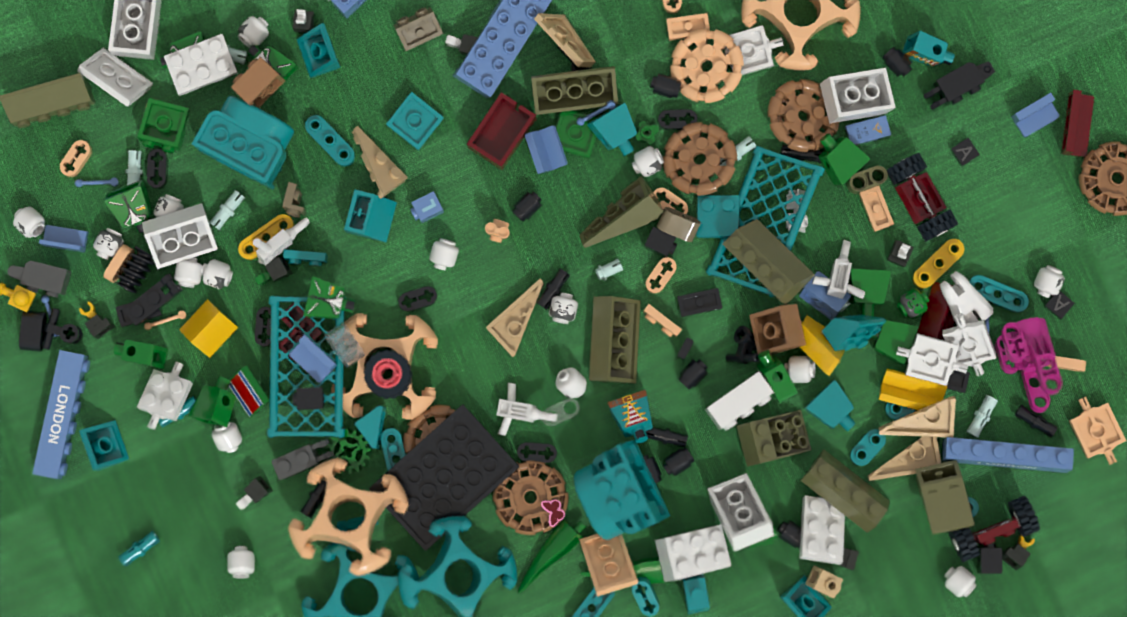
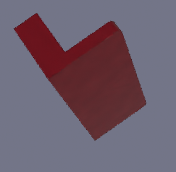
M1072 90L1068 96L1061 154L1086 157L1094 96L1083 95L1080 90Z
M934 282L930 291L929 302H927L928 309L923 313L917 334L944 340L943 330L953 328L955 321L942 294L941 283Z

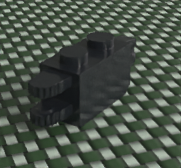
M989 61L977 66L974 63L968 62L936 80L933 84L935 88L923 96L925 99H929L939 93L941 100L932 103L930 106L931 110L943 104L952 103V105H955L963 100V95L967 93L973 95L980 91V86L985 82L984 80L995 73V70Z

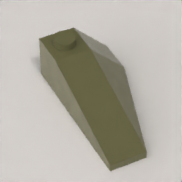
M642 176L620 193L622 197L615 204L611 202L607 206L608 210L603 217H597L580 234L582 245L585 248L647 225L660 217L663 213L662 206Z

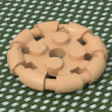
M708 28L693 31L688 34L689 36L686 39L679 41L672 53L671 77L677 78V81L682 82L680 93L692 101H705V103L720 101L730 91L733 92L741 80V68L744 66L741 49L734 44V39L723 31L717 29L710 31ZM708 39H714L713 46L707 44ZM695 43L697 48L691 51L689 46ZM726 47L730 51L727 55L722 52ZM681 59L686 60V67H680ZM710 60L712 62V69L704 72L702 64ZM728 65H734L733 72H727ZM689 77L693 82L687 85L684 80ZM723 81L725 85L719 89L717 85ZM701 86L707 87L706 93L700 92Z

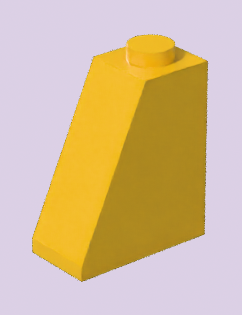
M807 315L801 321L806 345L800 348L825 374L830 376L840 362L845 350L835 351L822 332L825 326Z

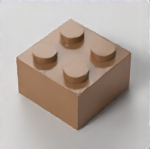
M261 57L251 61L248 65L249 69L244 74H239L233 80L234 84L231 86L248 105H254L258 108L286 81Z
M797 304L781 305L749 315L758 354L765 350H769L771 354H776L806 345Z

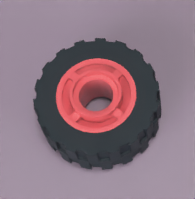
M385 350L372 356L369 362L367 361L364 380L368 388L378 397L394 399L397 396L403 395L409 389L408 386L412 382L411 366L401 354ZM386 370L393 371V377L389 380L383 379V374Z

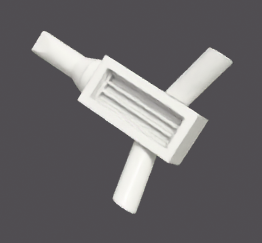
M306 217L292 228L282 229L266 243L258 238L254 239L253 245L259 248L256 250V255L259 258L258 262L266 266L292 245L296 235L310 223L309 219Z
M843 240L840 256L835 259L832 265L830 278L814 276L812 284L828 286L827 295L843 299L846 292L863 299L865 291L848 284L852 263L848 260L851 242Z
M508 383L507 400L499 399L496 414L497 416L504 417L498 434L506 436L512 419L534 422V420L538 419L556 422L558 414L540 411L536 408L537 406L516 402V384Z

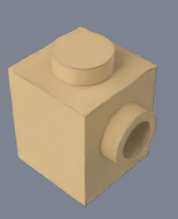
M813 566L805 585L831 598H835L836 594L841 590L843 579Z

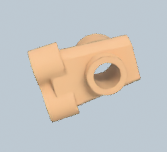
M493 219L492 223H487L485 226L486 233L490 235L489 240L501 243L503 239H507L510 235L509 223Z

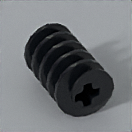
M135 246L134 248L138 253H130L133 261H125L129 267H121L124 275L117 274L116 277L120 282L115 283L129 292L137 294L138 291L134 285L142 286L138 279H146L147 277L143 271L150 272L151 269L148 267V264L155 265V262L152 259V255Z

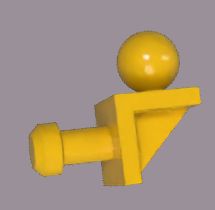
M0 283V296L3 294L10 297L9 305L28 312L36 293L19 285H16L13 290L6 287V284Z

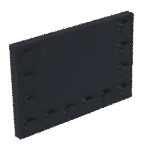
M462 404L385 473L393 475L398 479L409 503L405 514L394 511V503L389 504L386 508L426 551L444 535L443 533L441 536L438 535L436 537L428 532L433 521L451 516H465L520 466L470 410ZM383 476L369 487L371 492L382 493L388 490L383 488L384 484H381Z

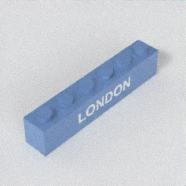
M59 350L32 474L54 479H62V476L66 475L68 464L65 462L67 455H70L72 450L70 439L71 435L75 434L77 423L74 421L76 414H79L81 409L79 398L86 386V381L83 380L85 373H88L90 368L89 356Z
M946 437L942 441L941 461L957 460L958 463L1068 473L1073 470L1074 449Z

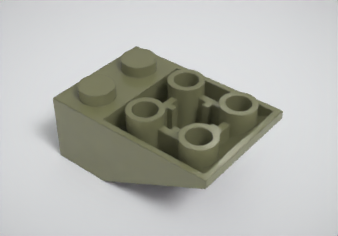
M801 410L737 426L747 467L812 450Z
M957 460L915 469L917 486L932 535L974 526Z

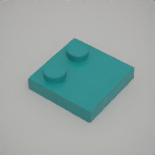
M411 92L386 123V126L415 149L419 150L444 117Z
M698 196L697 219L701 224L697 231V238H729L736 229L740 228V196Z

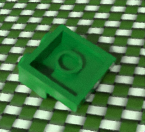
M149 98L137 138L142 142L143 146L148 148H154L157 145L168 153H174L175 150L180 151L186 133L185 127L190 109Z

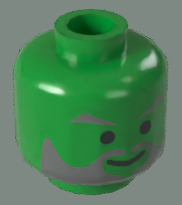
M912 288L901 294L898 298L899 302L896 304L904 318L914 319L927 311L929 298L924 291L920 292L918 289Z

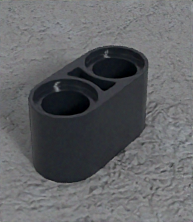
M23 311L19 336L20 350L43 351L42 344L46 333L44 329L47 323L46 312Z

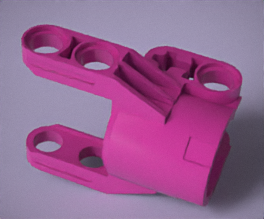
M1036 317L1015 323H1007L1001 332V336L997 338L995 343L1000 367L1007 374H1014L1021 370V377L1031 409L1037 413L1045 412L1050 405L1049 395L1057 394L1062 387V380L1055 359L1056 354L1046 320ZM1009 328L1016 330L1006 333V330ZM1001 340L1003 341L1004 348L1000 346ZM1008 360H1010L1012 363H1015L1013 368H1011V365L1006 364ZM1051 364V369H1043V367ZM1029 379H1037L1040 386L1037 388L1032 387L1029 384ZM1046 381H1055L1057 388L1054 390L1049 389L1046 386ZM1035 398H1042L1045 401V406L1038 407L1034 402Z

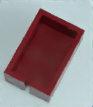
M502 92L467 143L468 149L501 170L504 169L524 139L525 134L528 133L537 119L536 114L522 105L519 106L517 111V102Z

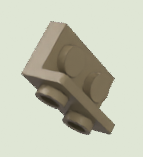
M426 7L417 10L415 15L409 18L405 16L398 19L397 23L393 25L405 51L443 34L431 8L427 9Z
M288 182L282 207L288 213V216L300 218L301 215L306 216L304 207L296 206L301 201V190L297 184Z

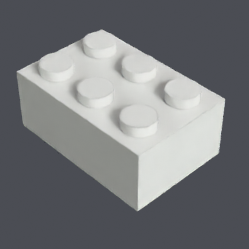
M114 0L108 51L112 55L154 60L162 0Z
M886 68L832 76L820 83L829 124L883 115L896 108Z
M203 203L142 222L144 236L157 269L218 250Z
M758 372L707 407L705 411L718 430L724 428L726 431L737 424L735 419L740 416L743 419L753 413L754 409L752 407L757 404L763 406L772 399L770 395L774 392L761 373Z
M747 473L708 488L710 503L734 551L774 536L771 520Z
M722 525L710 526L655 540L665 582L731 566Z

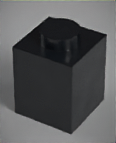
M653 227L644 248L663 257H667L668 254L673 255L677 243L674 242L676 237Z
M296 388V393H293V406H297V410L324 409V388Z
M991 543L983 544V548H978L977 573L1003 574L1002 548H996V544Z

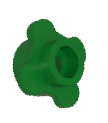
M642 121L639 123V131L635 138L637 141L642 140L651 145L655 142L654 137L659 128L657 125H649Z

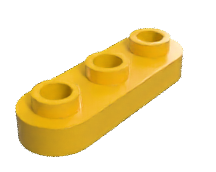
M285 214L276 216L240 242L238 246L239 254L247 260L257 258L256 250L259 248L253 245V240L258 238L265 243L268 242L264 241V235L270 234V239L282 230L280 227L282 222H287L288 226L286 229L292 228L294 226L292 218ZM248 246L253 247L252 253L246 252Z
M958 239L946 241L914 272L912 277L914 285L920 289L930 287L963 255V243ZM952 245L957 247L956 253L951 251ZM936 260L942 261V267L936 265ZM922 274L927 275V281L921 280Z

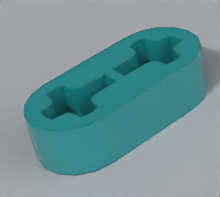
M638 577V584H641L643 587L645 586V594H643L640 588L638 589V584L632 586V593L641 612L646 616H654L659 611V599L649 579ZM646 599L653 605V609H650L649 606L646 607Z

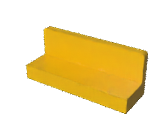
M886 369L879 389V400L920 410L943 400L947 386L908 376L896 370Z

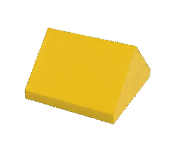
M207 299L179 330L194 346L211 358L239 327Z

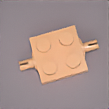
M1086 397L1079 399L1078 401L1083 412L1068 421L1086 458L1089 459L1097 454H1104L1109 465L1116 463L1117 460L1112 450L1117 445L1125 442L1126 439L1109 403L1091 408Z

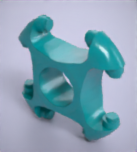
M451 516L433 521L428 532L436 537L444 533L445 541L435 562L419 579H412L415 575L413 573L414 569L407 564L398 571V585L403 604L408 608L414 609L419 602L416 592L423 589L440 597L458 617H472L482 593L499 575H503L501 579L503 582L502 586L506 589L511 590L516 585L517 566L513 552L509 548L502 546L497 552V559L500 560V563L496 566L477 557L460 540L459 531H467L472 525L468 518L465 516ZM462 559L471 567L473 579L470 588L465 593L457 596L451 594L446 588L444 574L447 567L453 561Z
M333 542L322 550L320 559L327 562L334 561L336 556L340 559V572L336 588L329 601L321 610L315 609L317 606L315 599L305 596L301 604L303 616L383 617L386 604L398 586V576L383 575L375 572L362 576L352 574L349 570L352 562L355 561L349 557L348 550L353 552L355 550L343 544ZM398 555L395 562L397 569L400 570L402 566L407 564L414 569L413 573L415 575L412 579H419L418 572L409 557ZM365 578L371 581L377 588L379 595L378 603L372 612L357 614L351 611L345 604L344 591L351 580Z

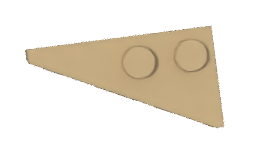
M357 126L352 131L354 141L361 146L363 151L361 157L366 169L370 172L372 182H376L379 188L378 197L382 199L404 183L408 177Z
M541 279L534 283L486 327L512 357L516 355L544 284Z
M951 396L879 427L878 433L879 435L953 438L956 398Z
M922 436L869 474L868 481L916 474L915 469L940 464L941 459L937 437Z

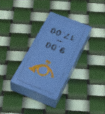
M886 115L845 126L848 139L855 145L891 136Z

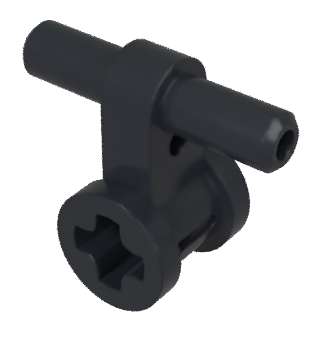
M52 308L49 322L45 325L44 332L46 333L42 348L50 350L54 334L60 335L64 342L70 344L79 343L82 340L83 332L80 327L73 324H66L62 327L56 326L60 309ZM68 331L75 332V336H68Z
M740 326L734 333V341L738 343L736 354H727L725 359L727 362H736L738 364L758 362L759 354L752 353V351L757 349L754 334L748 327Z

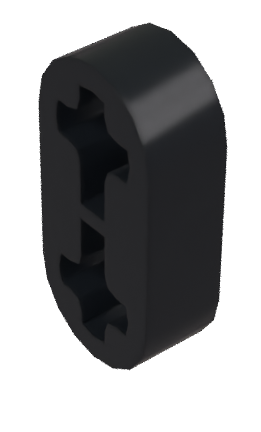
M689 109L665 110L658 117V125L664 130H682L687 124L686 121H679L680 118H685L686 114H689L690 118H694L690 123L697 122L698 118L697 114ZM665 115H669L670 119H676V121H671L669 125H666L661 119H664Z
M154 149L148 154L147 182L154 189H162L167 184L168 156L161 149ZM157 154L163 157V160L159 161V167H157V163L153 160V157H157ZM156 171H159L158 175L162 178L158 185L152 181V178H156Z
M429 286L402 294L399 297L398 304L403 311H415L433 305L438 298L437 292ZM427 290L429 293L434 294L430 302L426 299L419 300V297L424 296ZM405 297H409V299H417L416 302L411 303L410 308H408L406 305H402V302L405 301Z
M262 307L256 314L255 341L260 346L268 347L270 346L271 319L267 320V326H265V321L261 318V315L265 314V311H268V314L271 315V308ZM264 328H267L266 333L270 336L266 343L259 339V336L264 334Z
M526 442L518 447L517 454L523 461L551 463L557 456V450L550 444ZM525 446H529V450H535L536 455L529 454L528 458H524V454H521L520 451L525 449ZM546 447H549L550 451L554 452V455L546 460L544 455H538V451H545Z

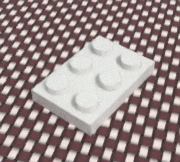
M223 34L164 56L179 96L238 74Z
M104 48L80 64L77 70L127 107L148 92L153 85L151 81Z
M806 495L803 497L799 559L840 565L843 563L845 515L823 498Z

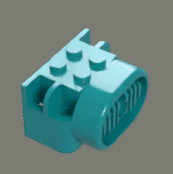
M228 96L220 111H212L207 115L192 145L201 153L273 190L275 187L273 182L278 172L282 170L281 167L286 159L285 149L294 135V129L258 107L248 105L238 97Z
M635 439L619 444L615 448L598 455L592 464L579 469L574 474L575 490L593 529L605 540H611L623 533H636L671 516Z

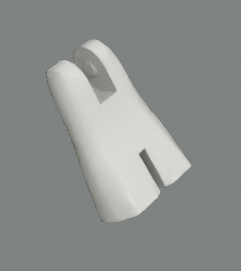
M955 271L950 275L955 283L952 287L946 281L940 284L942 294L951 310L953 318L956 314L962 313L966 323L977 322L978 319L986 320L993 314L994 308L961 273Z

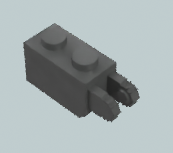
M31 260L25 263V267L12 265L7 270V275L21 280L20 284L26 286L27 290L38 293L39 289L46 291L45 295L58 298L59 294L65 296L71 276V271Z
M328 439L315 444H308L272 460L271 462L278 479L290 478L334 456L333 451H328L321 456L318 454L317 449L327 446L329 444Z

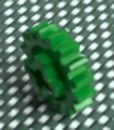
M345 429V437L336 438L331 436L333 443L327 444V447L331 448L330 452L333 451L334 453L331 459L339 457L349 461L351 466H347L346 470H348L350 475L353 473V469L361 472L359 467L361 465L367 467L364 461L365 459L371 460L367 452H371L372 449L366 447L369 443L367 440H362L364 438L362 434L357 436V430L350 434L349 429ZM351 437L358 440L359 442L351 444L349 443L347 438ZM339 442L341 447L339 452L335 454V448ZM348 446V448H356L351 453L352 457H350L349 455H342L344 454V452H346L345 447ZM363 449L362 457L358 462V452Z

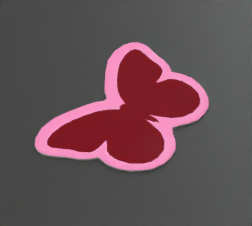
M560 501L541 502L542 508L550 513L549 525L551 527H554L565 517V512L560 509Z

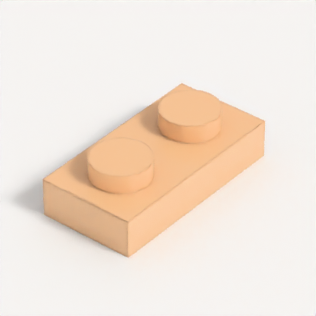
M708 13L666 19L669 41L685 39L689 36V33L699 29L708 28L710 30Z
M880 186L859 193L873 232L894 225Z
M650 304L644 309L643 312L646 314L644 318L653 325L657 322L662 326L661 331L670 338L672 335L677 337L682 329Z

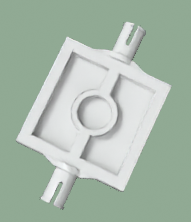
M763 25L730 35L734 39V44L740 47L743 55L744 66L741 68L742 75L773 67L772 49L784 46L782 37L770 41L766 36ZM727 47L725 48V55L730 52Z
M962 313L956 314L954 318L958 326L943 330L944 340L959 345L956 353V362L973 366L976 376H979V372L980 375H983L984 370L981 364L985 361L996 359V352L985 322L981 320L966 323Z
M917 334L914 345L910 350L898 346V351H896V355L908 358L906 375L947 386L949 377L954 370L966 373V369H968V365L956 362L958 344Z
M175 362L171 373H164L153 369L137 405L139 410L152 415L147 425L148 428L155 430L159 419L177 421L193 385L191 381L179 377L184 366L183 364Z

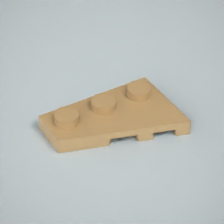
M537 14L534 20L578 67H592L596 61L565 15Z

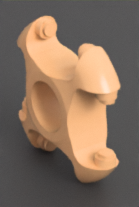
M742 0L741 16L742 22L746 27L751 28L754 26L758 18L755 14H759L772 22L787 40L792 50V55L790 56L787 52H780L775 57L779 67L786 69L812 70L817 65V58L813 54L811 56L809 54L803 56L802 48L814 34L836 22L844 23L842 25V32L849 38L857 33L861 11L859 0H845L844 6L847 9L844 10L830 0H809L817 10V20L809 26L802 27L793 25L785 16L784 4L788 0H766L762 2L758 0Z
M356 313L344 322V345L348 342V337L354 339L358 366L351 391L346 393V388H343V411L352 418L363 417L364 409L360 403H355V401L362 395L373 393L364 380V369H366V363L373 353L386 348L394 350L401 354L411 366L413 353L418 341L423 339V345H426V348H437L438 337L423 319L417 315L406 316V326H409V329H413L414 332L408 337L389 340L375 339L359 334L358 328H364V325H367V314ZM411 382L408 386L409 389L402 395L408 397L411 401V405H406L405 408H402V418L413 420L426 411L436 398L434 387H425V390H421V396H417ZM332 384L331 393H335V384Z
M338 457L319 464L308 473L307 483L317 485V483H321V480L327 481L323 506L311 527L303 531L304 525H302V522L292 519L288 531L294 547L302 558L313 559L315 549H313L314 546L311 543L318 540L343 544L357 551L363 556L362 561L356 560V562H352L349 572L362 576L384 566L389 562L391 551L385 548L377 550L376 554L370 552L374 527L382 512L389 504L394 503V511L405 514L409 503L401 483L395 476L390 474H384L381 484H384L383 488L388 489L382 493L357 490L335 479L336 473L341 474L342 471L344 472L348 463ZM357 502L366 509V517L363 524L350 532H342L334 528L331 520L335 509L342 503Z

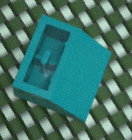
M355 189L344 227L345 232L387 243L397 202L386 198L380 199L378 195Z
M866 315L834 318L822 332L835 351H848L852 348L861 349L868 344V339L871 336L880 332V327L886 320Z

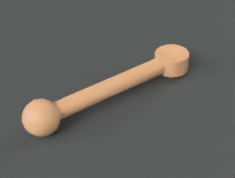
M179 311L177 315L153 323L146 322L144 328L150 330L154 326L178 318L185 319L187 316L186 312Z

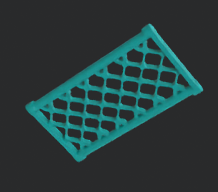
M756 146L753 151V159L738 194L740 196V212L741 209L750 208L753 217L746 221H742L740 218V227L769 214L772 223L766 226V228L775 227L778 233L776 238L781 240L791 251L820 176H823L825 168ZM767 155L776 159L765 164L762 156ZM781 161L794 164V166L784 170ZM779 163L781 173L770 176L768 167ZM800 167L813 170L812 175L803 176ZM797 169L801 177L799 180L790 183L787 173ZM766 170L768 179L757 183L754 179L756 171ZM784 176L787 185L776 189L773 183L774 179ZM771 182L774 191L763 196L760 187ZM800 182H804L807 186L804 195L796 196L792 187ZM789 188L793 197L788 201L782 202L779 193ZM758 189L761 197L750 202L746 198L749 190ZM777 195L780 202L779 205L771 209L768 208L766 199ZM763 201L766 211L755 215L753 205ZM796 201L799 205L797 213L788 215L785 206ZM783 208L785 217L779 221H774L772 212ZM788 221L792 225L789 233L780 234L777 228L778 224ZM721 238L712 263L708 265L705 273L765 293L770 297H775L768 288L755 285V282L759 280L757 278L752 280L749 270L744 265L742 270L736 273L732 272L730 263L738 259L734 257L727 260L724 256L726 247L723 243L728 238ZM719 266H728L730 275L718 272ZM746 272L749 282L738 279L736 276Z
M274 295L269 297V305H271L270 412L267 436L270 438L278 436L345 437V429H343L344 311L341 312L340 319H334L335 329L326 332L321 327V323L325 318H322L319 322L311 318L315 322V326L309 332H305L300 327V322L305 316L296 322L289 316V312L295 306H299L305 312L300 302H307L308 297H279ZM280 302H294V305L288 311L279 308ZM286 316L294 322V326L288 332L279 329V320ZM295 327H299L304 332V335L337 365L335 371L331 372L319 385H315L309 378L310 374H304L300 370L299 364H295L289 358L291 351L300 343H295L289 337V333ZM317 327H320L326 334L319 343H316L310 337V333ZM286 337L294 344L288 353L279 350V341ZM326 338H331L335 341V350L330 353H326L320 346ZM284 359H288L293 364V369L287 374L279 371V362ZM295 369H298L304 376L298 385H294L288 379V376ZM287 380L293 386V389L286 396L278 392V383ZM305 380H309L314 387H320L326 380L335 383V393H331L329 396L324 394V403L329 401L334 404V414L326 417L320 409L314 410L308 417H305L297 410V406H293L288 397ZM283 401H287L293 407V410L286 417L278 414V404H281ZM294 412H298L303 417V422L296 428L288 422V417ZM315 412H319L325 419L317 428L309 422V418ZM286 422L293 431L278 432V425ZM307 422L313 427L314 432H298V429ZM326 422L334 425V432H320L319 430Z

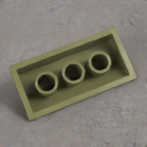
M615 66L531 76L536 115L604 107L610 100L614 101L615 105H618Z
M81 73L0 95V101L10 123L15 127L18 126V128L28 127L34 121H49L50 117L55 115L59 117L67 116L70 114V111L76 109L78 111L88 110L91 108L90 105L95 104L90 82Z
M758 219L736 229L723 243L784 305H787L815 276Z
M614 296L594 297L589 380L636 384L641 300Z
M824 449L801 479L804 484L867 533L878 525L890 504L886 497Z

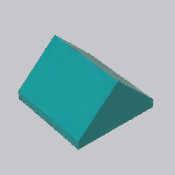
M324 23L319 24L297 39L310 78L341 68Z
M383 406L376 407L354 423L369 445L375 449H380L381 444L380 438L386 414V407Z
M116 420L79 431L93 471H101L129 460Z
M805 576L801 577L780 596L797 617H824L832 608L817 590L805 585L807 581Z

